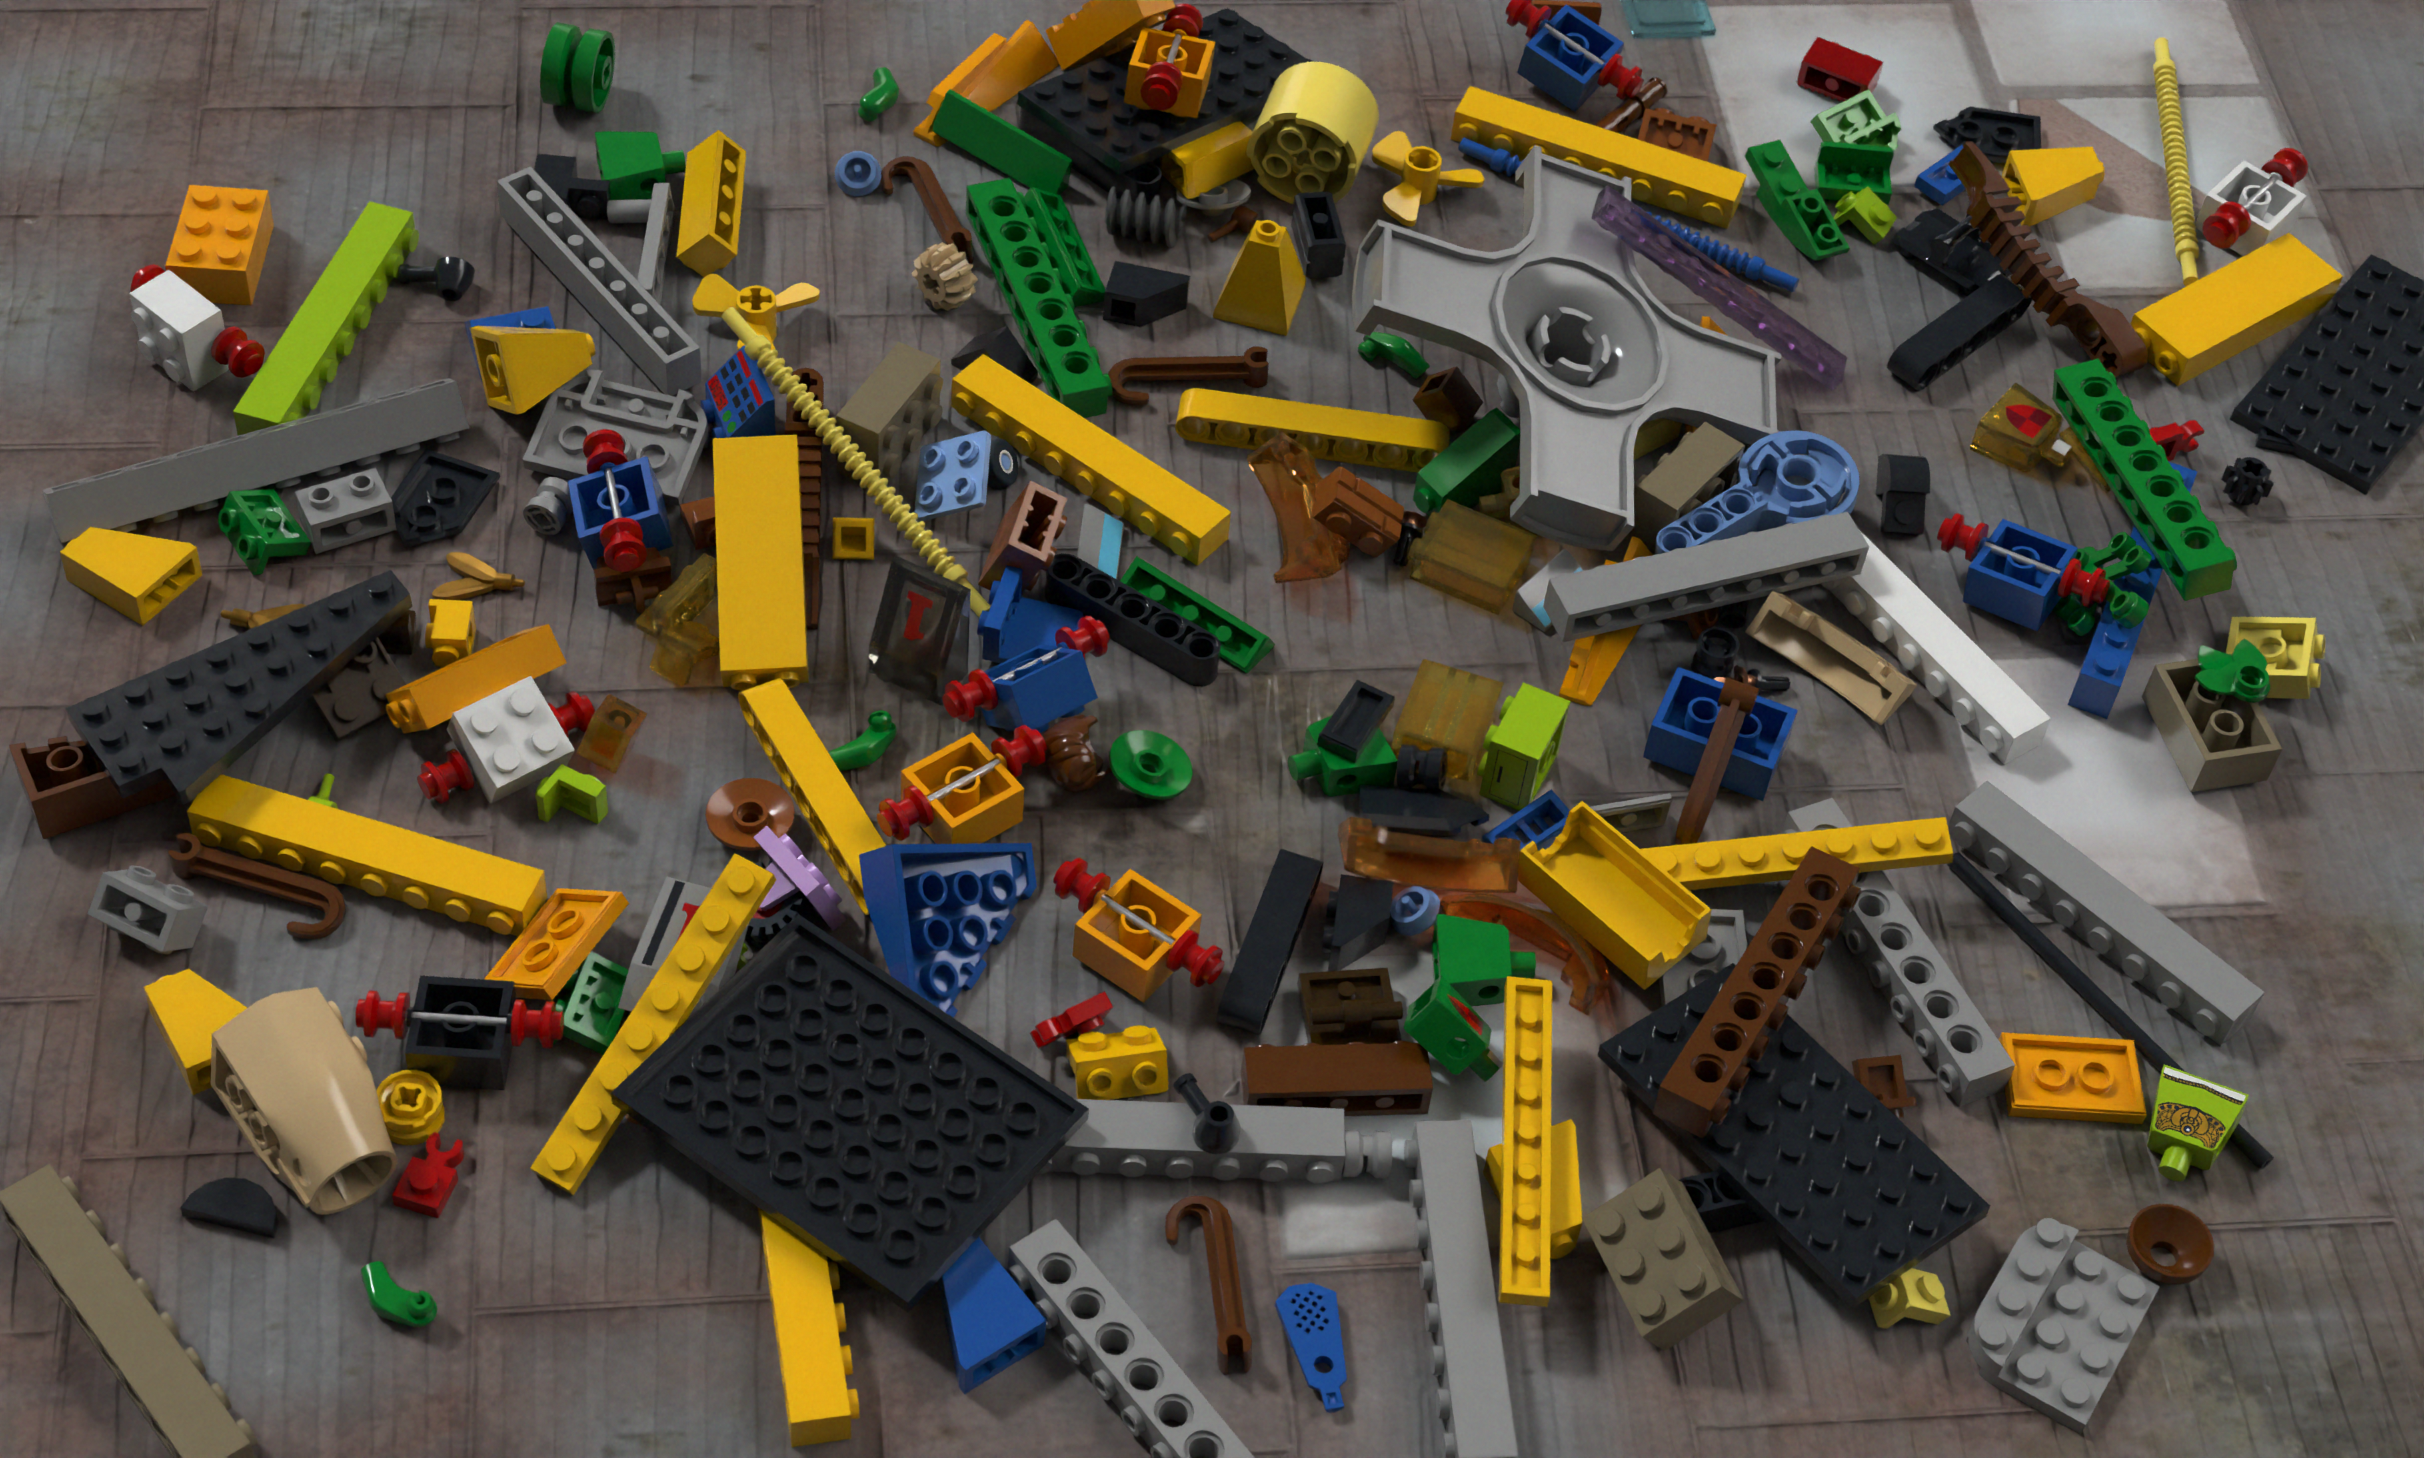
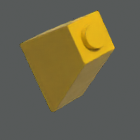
M1237 121L1171 150V153L1159 157L1161 173L1175 188L1178 187L1179 191L1187 199L1195 198L1202 192L1206 193L1254 169L1251 159L1247 157L1246 152L1252 131L1241 121Z
M2093 146L2009 151L2002 178L2010 188L2007 193L2008 196H2018L2022 202L2015 209V211H2022L2026 217L2020 222L2021 226L2028 225L2030 227L2093 199L2099 183H2102L2105 170L2103 163L2098 160Z
M89 527L60 551L67 581L141 626H144L203 575L197 547L186 542Z
M189 968L173 975L163 976L156 982L144 986L150 1013L192 1095L212 1088V1033L243 1012L247 1007Z
M1572 1119L1551 1126V1259L1564 1257L1576 1247L1582 1226L1576 1126ZM1502 1143L1489 1147L1483 1174L1500 1204Z

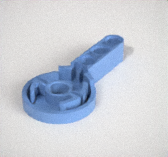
M1783 431L1765 436L1751 445L1742 456L1738 467L1736 485L1658 532L1655 555L1670 552L1677 548L1683 549L1706 544L1713 540L1737 537L1749 532L1773 529L1789 523L1795 524L1813 520L1824 515L1831 516L1844 512L1851 514L1856 504L1859 489L1857 466L1843 447L1833 440L1816 433ZM1764 469L1765 471L1760 476L1757 486H1752V484H1756L1760 473ZM1801 476L1808 479L1811 483L1798 486L1789 483L1785 478ZM1842 494H1844L1840 504L1834 509V507L1839 502Z

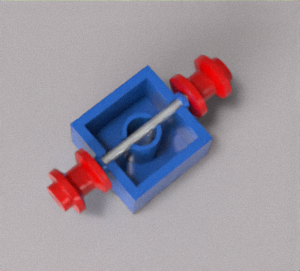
M1532 0L1510 1L1505 11V14L1508 15L1507 24L1511 27L1519 23L1527 28L1526 37L1531 39L1525 45L1517 71L1523 78L1574 112L1600 86L1613 85L1617 88L1616 97L1624 100L1627 96L1633 98L1638 93L1644 82V79L1641 78L1642 69L1635 66L1629 70L1622 65L1623 56H1621L1624 42L1567 4L1549 21L1552 10L1545 5L1538 9L1532 5Z
M602 429L589 434L584 439L582 446L584 455L587 458L586 468L588 475L568 481L578 539L593 569H597V558L604 556L605 563L609 568L620 572L631 571L640 567L647 558L646 548L656 547L658 551L674 546L662 489L647 456L628 462L627 456L624 453V440L618 432Z
M1959 513L1954 514L1951 519L1945 518L1940 526L1937 540L1941 541V550L1949 553L1957 547L1964 550L1965 559L1972 562L1968 567L1963 602L2022 626L2038 631L2061 597L2066 598L2071 593L2082 596L2083 606L2091 608L2095 602L2101 604L2108 592L2110 581L2105 579L2106 570L2098 568L2092 574L2081 570V561L2076 559L2078 547L2002 519L1989 538H1987L1988 524L1981 522L1975 528L1965 525L1964 515Z
M1085 616L1078 621V630L1073 632L1068 627H1062L1056 631L1055 641L1057 647L1040 644L986 671L975 669L969 673L968 683L962 685L957 680H953L946 684L945 694L943 695L945 709L951 717H957L962 722H968L974 718V709L980 706L986 724L989 726L1004 728L1005 731H1014L1019 726L1026 725L1041 733L1050 727L1048 722L1059 717L1068 718L1075 716L1085 710V704L1098 698L1085 662V654L1091 653L1095 657L1106 654L1108 649L1107 643L1110 641L1108 630L1100 620H1095L1091 616Z

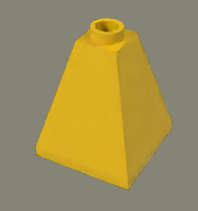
M1256 220L1232 264L1214 309L1213 318L1287 336L1307 280L1286 227L1279 226L1271 220Z
M474 326L470 328L488 406L516 415L526 412L592 365L591 357L595 356V345L590 334L576 330Z

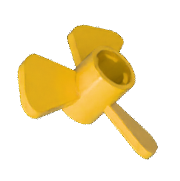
M1402 131L1392 132L1377 143L1372 150L1371 159L1373 163L1402 177L1399 185L1383 195L1382 206L1389 215L1405 226H1414L1416 224L1419 205L1428 204L1436 198L1438 185L1480 188L1484 185V177L1476 169L1440 172L1441 155L1436 150L1425 146L1412 148L1407 135Z
M709 274L702 279L693 296L692 304L693 310L697 315L721 317L727 309L734 307L757 335H764L771 343L770 350H776L773 344L777 335L776 313L814 303L819 300L820 291L808 283H798L776 296L770 289L758 285L748 286L739 292L718 274ZM740 339L737 343V351L744 346Z

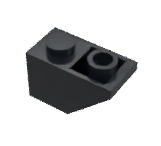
M1115 261L1105 289L1103 320L1142 327L1185 310L1188 304L1190 276Z
M1341 874L1338 892L1329 891L1326 917L1334 918L1333 927L1325 926L1321 950L1322 953L1330 954L1328 971H1340L1385 943L1394 882Z

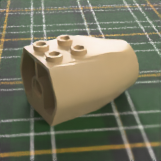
M313 987L274 993L258 1000L212 1033L211 1086L261 1162L287 1187L295 1191L305 1208L310 1207L317 1214L327 1215L346 1210L376 1192L395 1171L397 1158L381 1113L372 1074L366 1063L367 1054L364 1046L356 1036L350 1037L343 1027V1018L337 1005L333 1001L327 1002L319 989Z

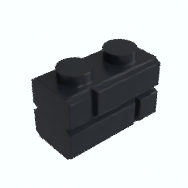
M1325 191L1295 195L1291 227L1305 277L1314 279L1342 275L1346 242L1342 234L1332 193Z

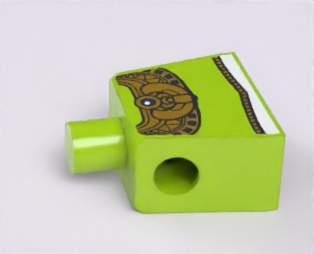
M2164 1064L2156 1090L2147 1147L2151 1151L2163 1155L2158 1168L2159 1173L2170 1180L2183 1181L2190 1165L2203 1170H2210L2239 1124L2249 1095Z

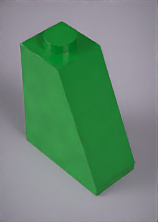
M1497 407L1490 410L1417 473L1413 501L1418 509L1426 513L1439 525L1479 504V497L1497 495L1510 488V474H1514L1520 446V429Z

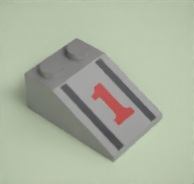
M666 876L630 963L618 1008L628 1011L634 1009L712 888ZM748 925L687 1020L735 975Z

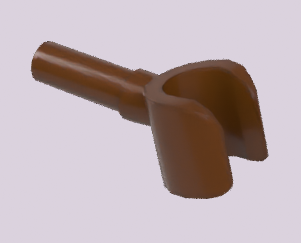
M1238 206L1234 210L1230 221L1207 235L1208 240L1213 243L1237 228L1249 234L1256 222L1253 219L1258 214L1245 206Z

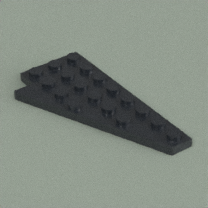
M391 570L373 576L366 581L336 592L305 607L296 609L286 615L66 708L69 721L123 799L166 780L182 805L186 804L412 607L410 593Z

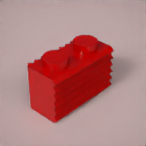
M1817 37L1803 57L1796 83L1799 87L1803 85L1805 89L1810 88L1812 92L1817 91L1818 94L1823 93L1825 97L1830 96L1831 99L1836 98L1838 102H1844L1868 89L1872 93L1878 84L1884 62L1870 55L1843 47L1836 42H1830Z

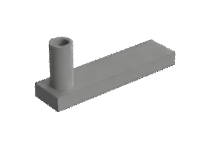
M654 183L651 199L609 200L607 203V216L610 224L647 223L637 281L659 304H661L676 213L669 183Z

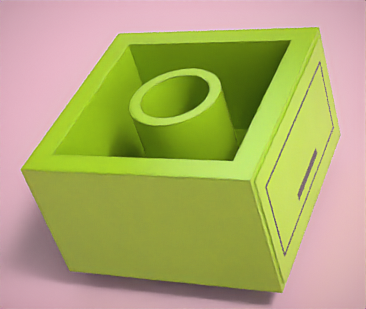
M1524 682L1515 697L1508 695L1499 715V719L1502 720L1499 726L1491 725L1483 743V748L1488 750V752L1484 754L1477 771V775L1483 777L1479 795L1518 811L1533 802L1558 756L1571 701Z

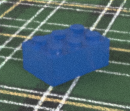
M1677 667L1651 724L1643 758L1695 776L1720 710L1717 703L1724 683ZM1757 695L1751 716H1745L1720 786L1763 801L1788 743L1798 710Z

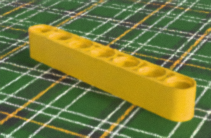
M1191 388L1182 393L1175 424L1178 435L1185 440L1417 473L1450 444V430L1446 425L1437 421L1201 388Z
M777 678L740 692L738 695L739 704L747 724L864 914L868 915L869 911L864 899L859 854L885 847L886 844L785 682L781 678Z

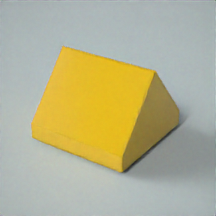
M833 517V559L874 560V518Z

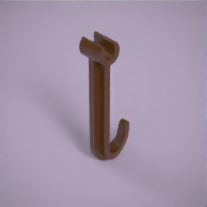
M902 156L888 162L881 171V186L884 193L890 195L894 192L891 180L894 176L908 175L942 242L946 245L953 243L957 247L958 253L965 252L969 264H972L974 255L971 233L969 230L961 227L931 167L926 162L912 156Z
M1255 346L1247 349L1244 356L1124 359L1114 364L1108 372L1112 384V396L1124 404L1147 405L1149 403L1148 393L1128 391L1122 387L1123 383L1128 381L1243 379L1246 385L1260 388L1267 385L1268 350L1264 347Z
M1726 678L1717 703L1720 710L1678 822L1675 838L1676 845L1698 842L1713 806L1745 716H1751L1759 688Z
M182 833L176 836L181 853L173 850L168 851L173 872L181 879L189 880L202 875L312 907L326 914L321 922L315 924L289 922L286 927L288 934L291 936L312 940L323 938L336 931L344 921L346 908L343 895L335 886L327 882L201 846L200 840L190 833Z
M1194 1195L1183 1198L1174 1204L1166 1215V1241L1170 1245L1177 1244L1179 1222L1185 1216L1193 1215L1202 1221L1218 1337L1217 1365L1219 1370L1224 1375H1227L1228 1357L1238 1355L1243 1359L1244 1372L1248 1373L1252 1367V1339L1246 1330L1230 1215L1228 1210L1219 1201L1208 1196Z

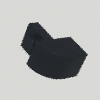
M537 154L534 171L577 217L608 220L607 203L611 200L609 181L578 178L576 157Z
M1896 454L1879 455L1876 495L1883 496L1880 532L1912 535L1924 534L1926 494L1930 493V469L1926 457Z

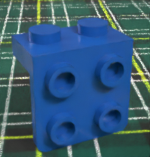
M1006 565L1001 581L994 580L989 595L990 610H983L978 622L977 635L983 636L982 659L1003 663L1040 644L1057 647L1055 641L1056 631L1062 627H1068L1073 632L1078 630V621L1084 615L1076 609L1021 597L1023 569Z

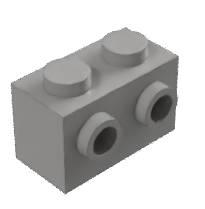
M376 468L295 491L299 519L307 537L311 541L315 554L396 530L393 503Z
M129 866L128 870L102 873L88 915L108 924V927L115 932L129 935L145 943L147 948L158 953L171 954L174 950L193 948L208 906L193 899L194 893L191 890L174 884L165 885L155 880L156 874L153 871L140 866Z

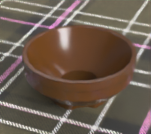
M2155 1204L2140 1210L2130 1224L2126 1241L2128 1253L2135 1265L2147 1276L2167 1284L2181 1285L2194 1281L2209 1267L2214 1256L2215 1246L2213 1237L2204 1222L2191 1211L2172 1204ZM2153 1248L2168 1250L2174 1256L2176 1264L2172 1266L2158 1264L2152 1258L2150 1250Z

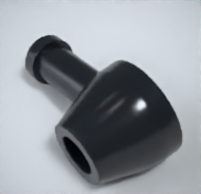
M457 257L440 258L435 266H409V264H401L399 267V280L402 284H408L409 282H435L437 294L448 301L460 300L471 286L475 275L474 267L469 262Z
M1192 1073L1182 1075L1175 1081L1173 1087L1178 1094L1183 1096L1196 1115L1192 1132L1194 1142L1200 1149L1210 1154H1224L1231 1151L1237 1145L1240 1136L1239 1120L1232 1107L1222 1101L1210 1103L1196 1084L1197 1080ZM1212 1118H1218V1119H1222V1120H1224V1121H1222V1122H1217V1121H1214Z

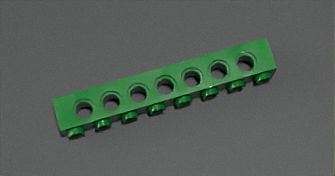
M1011 178L968 185L966 193L967 218L1048 395L1083 418L1106 414L1107 399L1112 396L1110 377L1107 373L1103 374L1100 369L1096 348L1089 346L1085 324L1082 320H1077L1074 314L1073 299L1069 293L1065 294L1063 291L1059 269L1052 267L1048 246L1045 242H1040L1038 238L1037 224L1034 217H1029L1026 212L1023 193L1016 191Z
M2099 359L2055 369L2052 400L2183 600L2187 601L2231 589L2233 571L2237 569L2234 551L2232 548L2225 546L2219 537L2215 523L2208 521L2201 510L2198 498L2189 493L2184 485L2181 473L2172 468L2167 460L2164 448L2155 443L2150 435L2147 423L2138 418L2133 410L2130 398L2124 396L2117 387L2113 373L2107 372Z

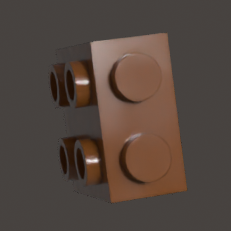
M1030 480L999 523L978 585L991 590L994 580L1001 581L1007 565L1023 569L1022 592L1025 589L1031 591L1039 578L1041 569L1046 571L1056 554L1057 549L1051 545L1053 539H1058L1067 522V517L1062 515L1067 498Z

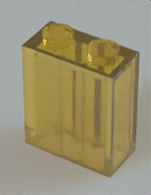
M1447 499L1439 513L1432 512L1425 526L1424 537L1422 539L1417 537L1412 543L1408 553V560L1412 561L1409 579L1499 616L1531 563L1536 535Z
M1423 659L1394 730L1391 749L1397 760L1403 744L1417 745L1420 750L1426 751L1432 747L1446 748L1448 754L1446 777L1471 783L1484 749L1485 737L1494 722L1499 708L1504 683Z

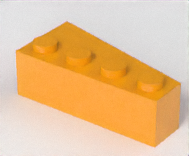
M1091 0L1082 5L1083 10L1076 14L1067 15L1062 19V24L1053 25L1045 31L1063 71L1135 46L1142 27L1154 28L1166 21L1165 15L1175 8L1173 0Z

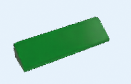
M949 89L933 124L932 130L934 133L1029 188H1037L1060 195L1068 187L1073 162L1071 158L953 90Z
M1030 187L1024 196L1026 212L1029 217H1034L1040 242H1045L1048 246L1052 267L1059 269L1064 293L1071 295L1074 307L1104 302L1105 287L1061 195Z
M1136 556L1120 582L1214 634L1221 643L1220 657L1247 674L1275 645L1265 634Z

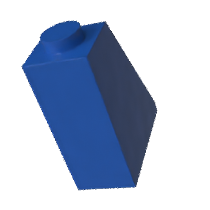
M978 1237L938 1280L958 1386L964 1395L1045 1345L1046 1319Z

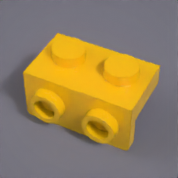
M1136 1025L1126 1028L1123 1032L1109 1034L1086 1032L1078 1038L1066 1039L1067 1058L1075 1074L1077 1099L1113 1100L1162 1093L1169 1089L1167 1049L1155 1027L1148 1028Z

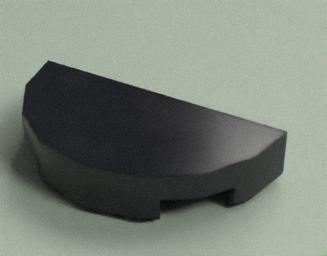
M226 1177L207 1182L192 1192L180 1207L182 1216L271 1238L276 1236L278 1218L272 1197L261 1185L245 1178Z

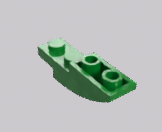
M1776 140L1749 147L1745 158L1760 184L1756 195L1786 238L1805 255L1815 261L1847 253L1850 247L1818 189L1808 190L1782 141Z

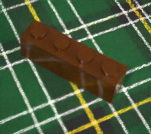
M1396 1041L1385 1044L1351 1042L1346 1045L1307 1043L1301 1046L1262 1044L1256 1047H1244L1240 1075L1244 1105L1344 1109V1116L1428 1114L1433 1084L1428 1051L1419 1043Z

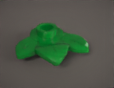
M2246 639L2240 641L2232 655L2204 645L2199 647L2198 664L2202 671L2196 674L2195 679L2202 687L2219 695H2234L2236 698L2246 702H2259L2267 697L2270 691L2269 675L2265 670L2267 661L2251 642Z

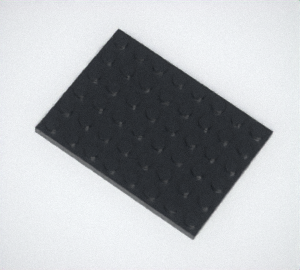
M799 914L611 1092L613 1105L907 1313L1088 1120L1089 1108Z

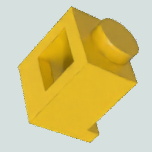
M429 599L428 607L431 623L426 625L425 645L426 648L433 649L432 661L435 663V666L445 667L472 654L476 633L473 601Z

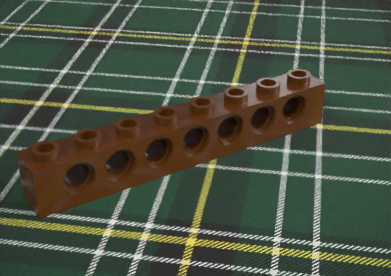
M1811 846L1661 1083L1653 1115L1703 1139L1713 1123L1719 1126L1722 1124L1731 1106L1732 1100L1728 1098L1732 1091L1738 1094L1741 1093L1751 1072V1068L1748 1067L1751 1060L1759 1062L1762 1059L1770 1041V1037L1767 1036L1770 1029L1778 1031L1781 1028L1789 1010V1007L1786 1006L1789 998L1794 1001L1798 1000L1807 981V976L1804 975L1807 969L1812 971L1817 969L1826 949L1823 946L1826 939L1834 941L1844 919L1840 915L1844 910L1850 913L1856 905L1861 893V888L1855 886L1860 871L1859 867Z

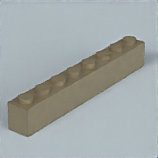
M48 1164L0 1191V1207L5 1221L172 1458H255L252 1447L257 1445L258 1442L252 1429L243 1418L236 1422L228 1412L232 1406L222 1387L217 1382L210 1386L202 1376V1374L206 1373V1369L200 1357L192 1347L183 1350L177 1341L181 1335L167 1312L160 1315L157 1314L152 1307V1304L156 1301L150 1288L143 1278L139 1277L133 1280L127 1270L131 1266L117 1243L108 1246L102 1237L106 1235L105 1228L97 1214L92 1209L84 1212L78 1204L82 1201V1198L71 1178L66 1176L60 1179L52 1166Z

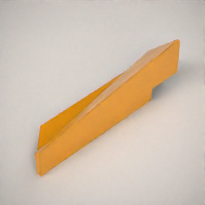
M1026 20L1007 42L1005 37L993 33L931 91L926 102L933 107V110L924 121L915 127L913 136L936 147L948 141L934 133L932 129L949 89L991 112L1017 95L1019 91L1024 90L1058 67L1056 56L1034 23Z
M1632 536L1623 562L1637 557L1652 556L1653 554L1640 538ZM1606 559L1604 565H1612L1617 562ZM1641 625L1576 639L1569 659L1571 660L1561 686L1559 697L1585 706H1591Z

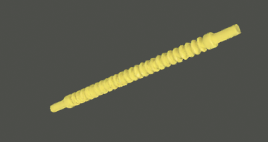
M2161 37L2154 42L2156 62L2153 65V74L2156 83L2162 147L2164 150L2167 188L2170 198L2175 255L2177 260L2181 262L2183 283L2185 286H2188L2198 280L2196 260L2199 257V247L2195 230L2196 225L2190 177L2188 174L2185 136L2181 120L2176 66L2174 61L2170 59L2168 40Z
M734 307L727 309L721 318L744 343L745 353L751 360H758V368H766L765 376H772V384L780 385L779 392L781 394H788L786 397L787 402H795L794 410H801V418L804 420L809 419L808 426L810 428H817L816 436H824L823 444L832 445L831 453H838V461L846 462V471H854L853 479H861L860 487L868 488L867 495L869 497H876L875 505L884 506L882 509L883 514H891L890 522H897V530L906 532L904 538L906 540H913L912 548L921 549L920 557H928L927 565L936 567L934 570L936 575L942 574L941 581L947 589H954L979 618L983 610L989 611L991 606L968 581V572L961 564H954V556H946L947 548H940V540L931 538L933 535L932 530L925 531V522L916 521L918 514L909 513L910 505H903V497L901 495H894L895 487H887V478L880 479L881 471L879 469H872L874 464L872 461H865L866 454L864 452H857L858 444H850L851 436L843 435L844 428L842 426H835L837 421L835 418H828L829 411L827 409L821 410V401H813L814 393H807V385L799 384L800 377L798 375H791L793 372L792 367H784L785 359H777L778 351L770 350L771 343L764 335H757Z

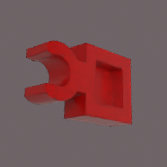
M2190 420L2180 427L2175 422L2166 426L2149 429L2155 443L2164 448L2168 461L2174 460L2178 451L2190 452L2197 449L2199 444L2194 437L2204 434L2205 431L2196 420Z
M1104 991L1066 1009L1056 1017L1035 1026L1036 1029L1031 1031L1030 1035L1037 1048L1040 1049L1061 1037L1066 1038L1076 1032L1079 1035L1086 1032H1096L1105 1025L1103 1019L1112 1010L1113 1005Z
M432 1133L426 1141V1160L412 1156L392 1194L394 1205L439 1219L458 1182L457 1170L453 1168L458 1166L464 1158L463 1141L457 1139L451 1150L440 1152L438 1151L441 1146L440 1134Z

